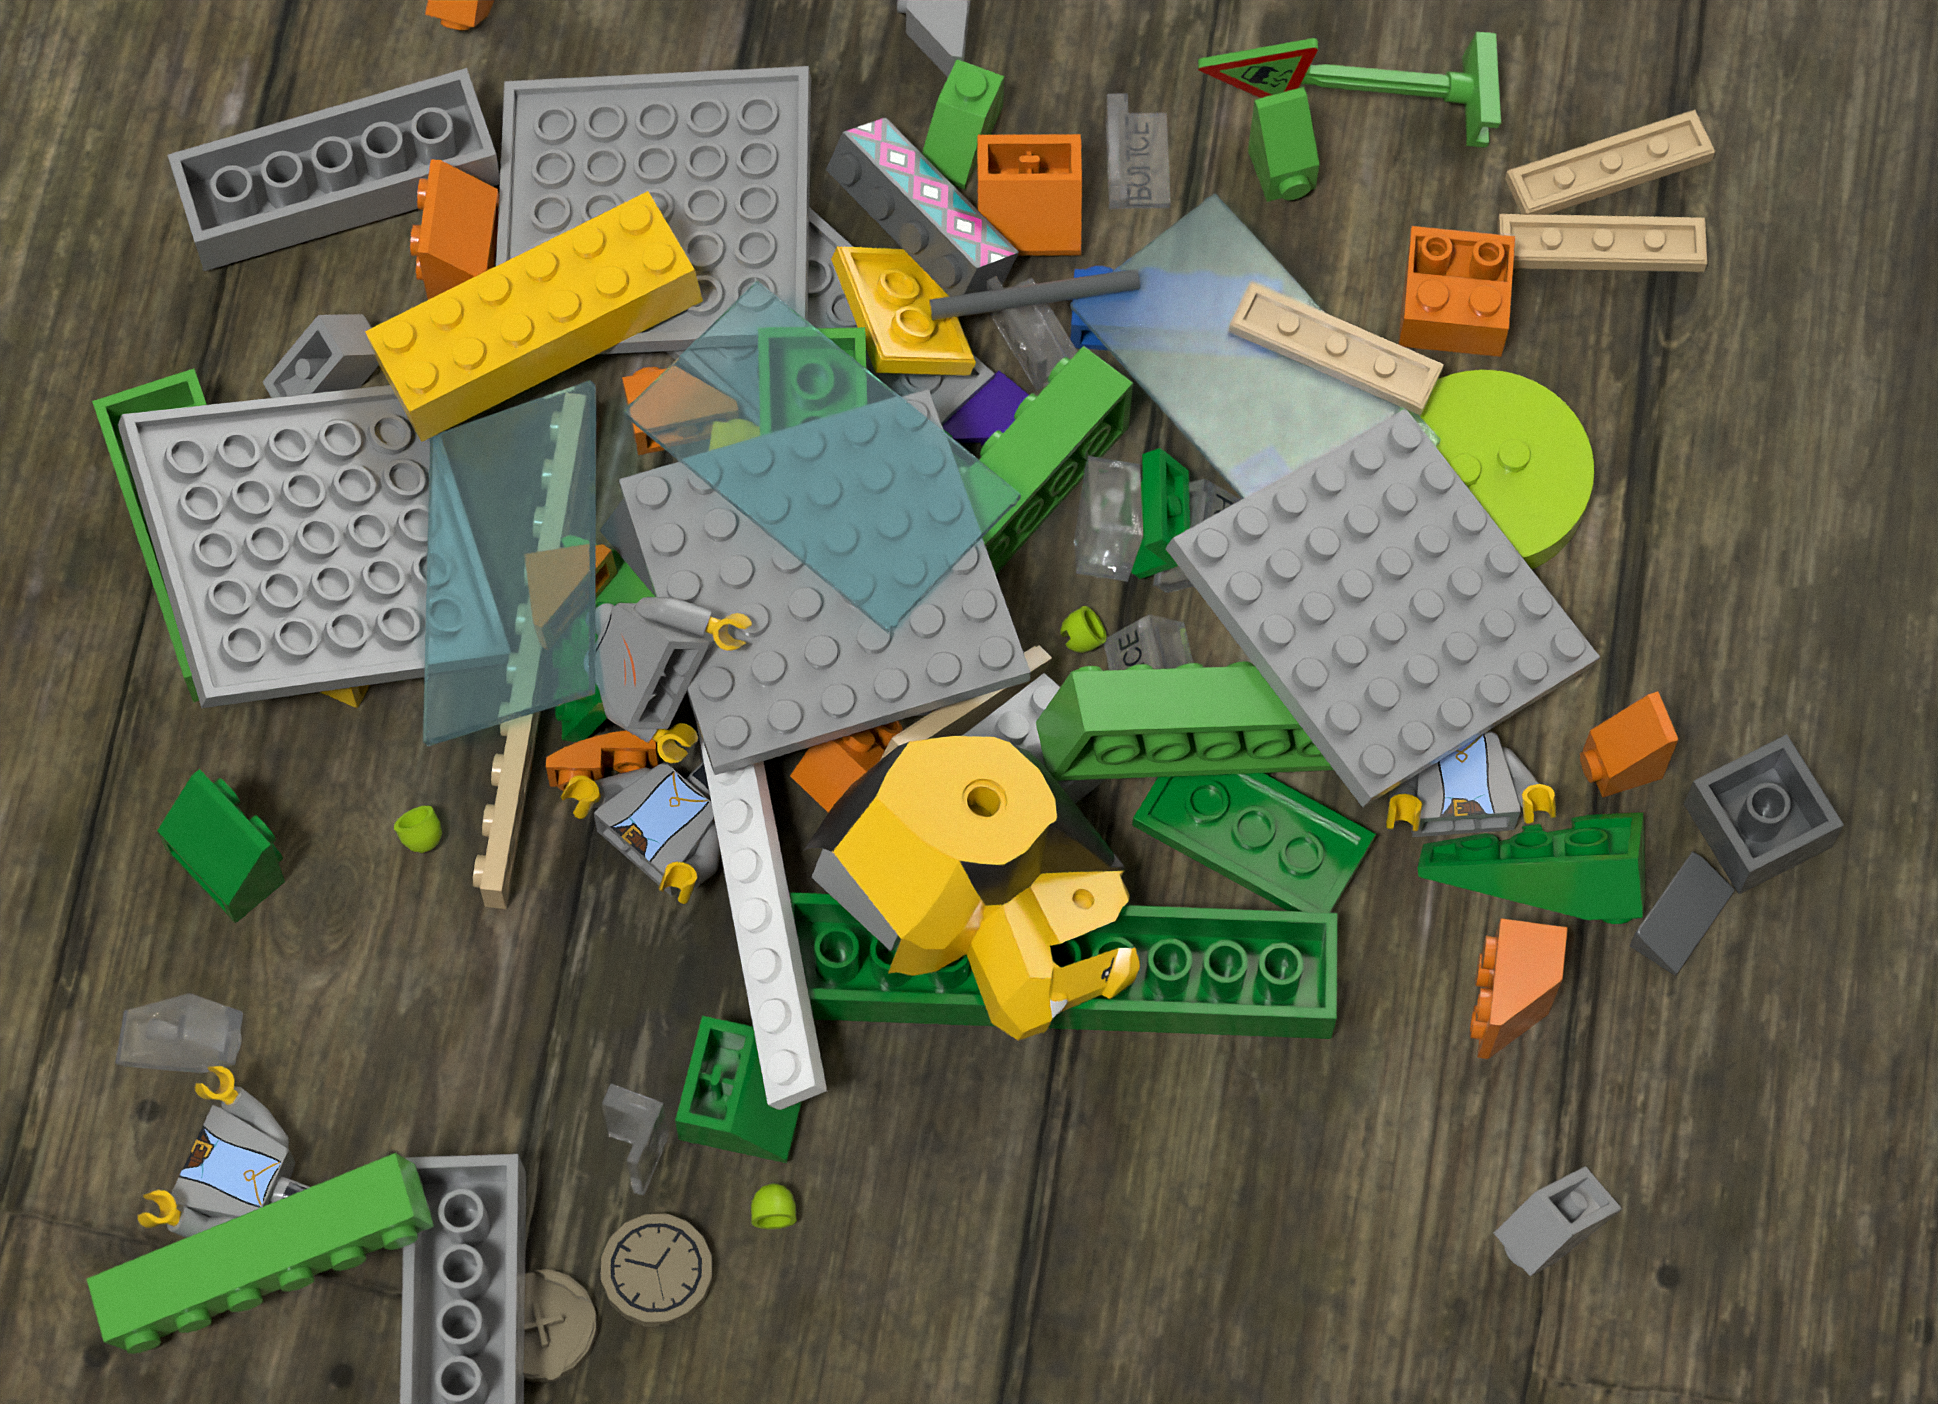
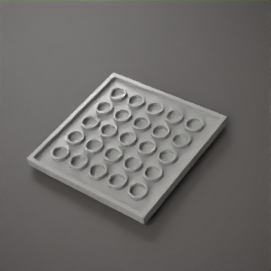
M809 66L505 81L496 266L649 191L695 269L703 302L599 354L758 347V329L808 328L811 75Z
M390 385L122 414L118 428L201 708L509 665L514 653L442 432L421 442Z
M929 389L619 479L622 496L655 596L675 598L712 610L710 616L720 620L730 614L741 613L749 617L752 622V626L747 629L736 628L728 624L730 636L746 643L732 651L723 650L718 647L714 641L713 634L704 632L703 637L710 644L687 688V694L714 776L1030 681L1031 672Z
M1406 408L1175 536L1165 548L1362 807L1367 806L1588 670L1600 658Z

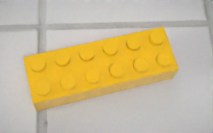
M649 191L365 331L379 366L420 441L423 442L703 302L695 269Z

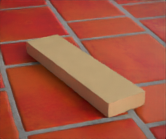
M1692 110L1507 170L1505 180L1521 214L1547 215L1713 161L1715 150L1696 111Z
M1499 214L1497 222L1498 235L1515 236L1513 268L1704 272L1707 265L1705 218Z
M1253 281L1250 282L1229 324L1228 332L1404 409L1406 408L1418 415L1422 414L1444 366L1440 362Z
M1040 645L1032 647L1024 652L1031 672L1030 681L934 710L892 737L881 759L897 746L909 741L963 736L1041 676L1052 657Z

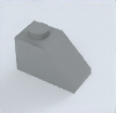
M898 0L897 13H906V33L937 67L949 77L956 60L964 62L971 0Z
M318 315L264 379L263 384L270 396L275 398L360 388L379 366L365 331L371 329V326L364 315Z
M1585 1166L1536 1191L1494 1234L1504 1245L1505 1252L1510 1260L1523 1268L1529 1276H1532L1559 1261L1612 1219L1622 1208Z

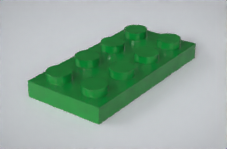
M1264 773L1158 777L1132 820L1133 827L1284 910L1295 912L1332 913L1376 836L1375 833Z

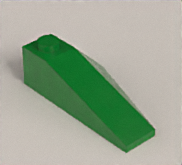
M1644 812L1592 814L1571 818L1572 828L1544 832L1540 824L1522 826L1521 833L1515 834L1510 839L1499 841L1496 836L1483 833L1426 843L1422 845L1418 877L1585 920H1602L1609 924L1626 923L1633 918H1643L1646 896Z

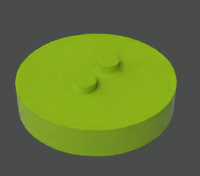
M1471 370L1438 379L1421 415L1407 410L1532 570L1556 556L1573 538L1581 524L1591 495L1594 480V459L1588 436L1581 422L1568 405L1555 393L1543 385L1517 374L1497 370Z

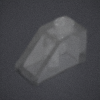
M1088 456L1075 531L1076 573L1128 582L1143 538L1140 464Z
M190 993L125 1010L115 1064L125 1067L193 1073L209 1072L208 1066H233L236 1063V1057L242 1043L240 1031L243 1012Z

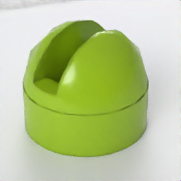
M1082 606L1072 612L1062 622L1060 635L1062 637L1070 636L1071 639L1065 645L1075 653L1092 651L1107 640L1106 631L1101 620L1088 606Z
M431 806L414 808L403 814L394 824V830L402 844L414 852L425 853L433 850L439 844L442 836L440 821Z
M774 1183L761 1187L751 1202L752 1225L761 1229H780L795 1224L796 1204L792 1193L783 1185Z

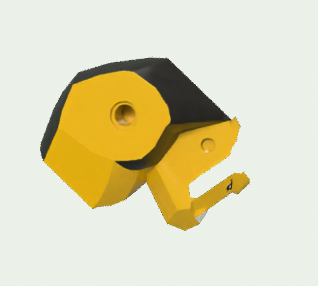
M949 736L909 741L897 746L846 790L833 805L803 850L822 848L833 852L899 935L901 941L888 973L898 972L914 976L936 972L967 954L991 1023L1016 1040L1046 1032L1052 1018L1059 1012L1099 995L1109 999L1113 998L1131 985L1137 976L1140 964L1135 947L1132 949L1118 948L1062 968L1052 961L1050 945L1063 943L1116 921L1121 908L1129 901V893L1121 878L1125 866L1044 765L1029 751L996 737Z

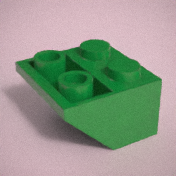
M199 769L191 775L157 832L166 851L236 924L286 882L279 866L283 856L273 844L276 838L266 824L256 815L248 820L237 805L241 802L229 785L221 778L212 782Z
M702 1016L675 1120L678 1139L787 1163L802 1101L781 1110L768 1105L754 1028L748 1025Z

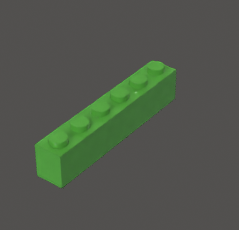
M394 1153L87 1278V1283L103 1341L126 1350L131 1354L141 1353L157 1347L161 1343L160 1337L175 1331L188 1333L203 1329L212 1323V1316L229 1309L231 1312H241L257 1307L263 1302L262 1296L276 1290L294 1291L304 1288L315 1281L313 1275L331 1268L339 1271L356 1267L366 1261L365 1254L383 1247L392 1250L408 1246L418 1239L417 1233L430 1229L434 1225L416 1165Z

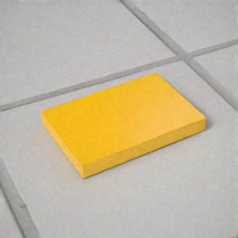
M836 247L831 261L857 327H865L866 350L875 373L970 376L976 361L958 317L932 320L929 300L949 297V295L904 249Z

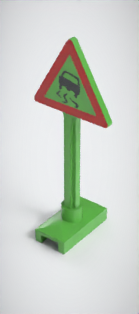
M1476 32L1462 56L1463 73L1448 71L1446 75L1328 64L1311 65L1318 51V40L1315 38L1205 57L1198 60V70L1259 98L1294 90L1302 84H1313L1326 88L1443 98L1444 102L1462 103L1465 106L1467 146L1486 148L1489 144L1488 127L1498 128L1501 124L1496 33Z

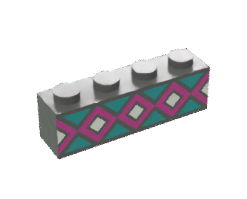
M886 117L842 133L826 171L949 296L1001 289L1019 252Z

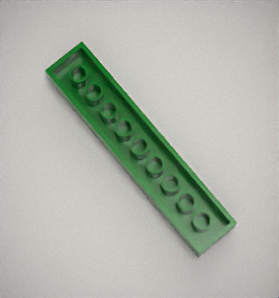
M789 893L813 1020L995 1026L991 1023L967 954L936 972L914 976L898 972L888 973L898 946L890 951L830 894ZM1124 905L1116 921L1063 943L1050 945L1052 961L1060 968L1118 948L1132 949L1134 947L1140 964L1134 982L1111 999L1099 995L1059 1012L1051 1020L1048 1027L1051 1029L1316 1039L1332 1038L1337 1019V913Z

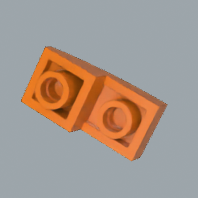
M627 730L581 740L546 757L550 787H558L562 791H564L570 779L574 776H586L593 781L604 778L605 767H613L615 771L625 773L644 767L655 768L659 765L657 742L651 739L647 743Z

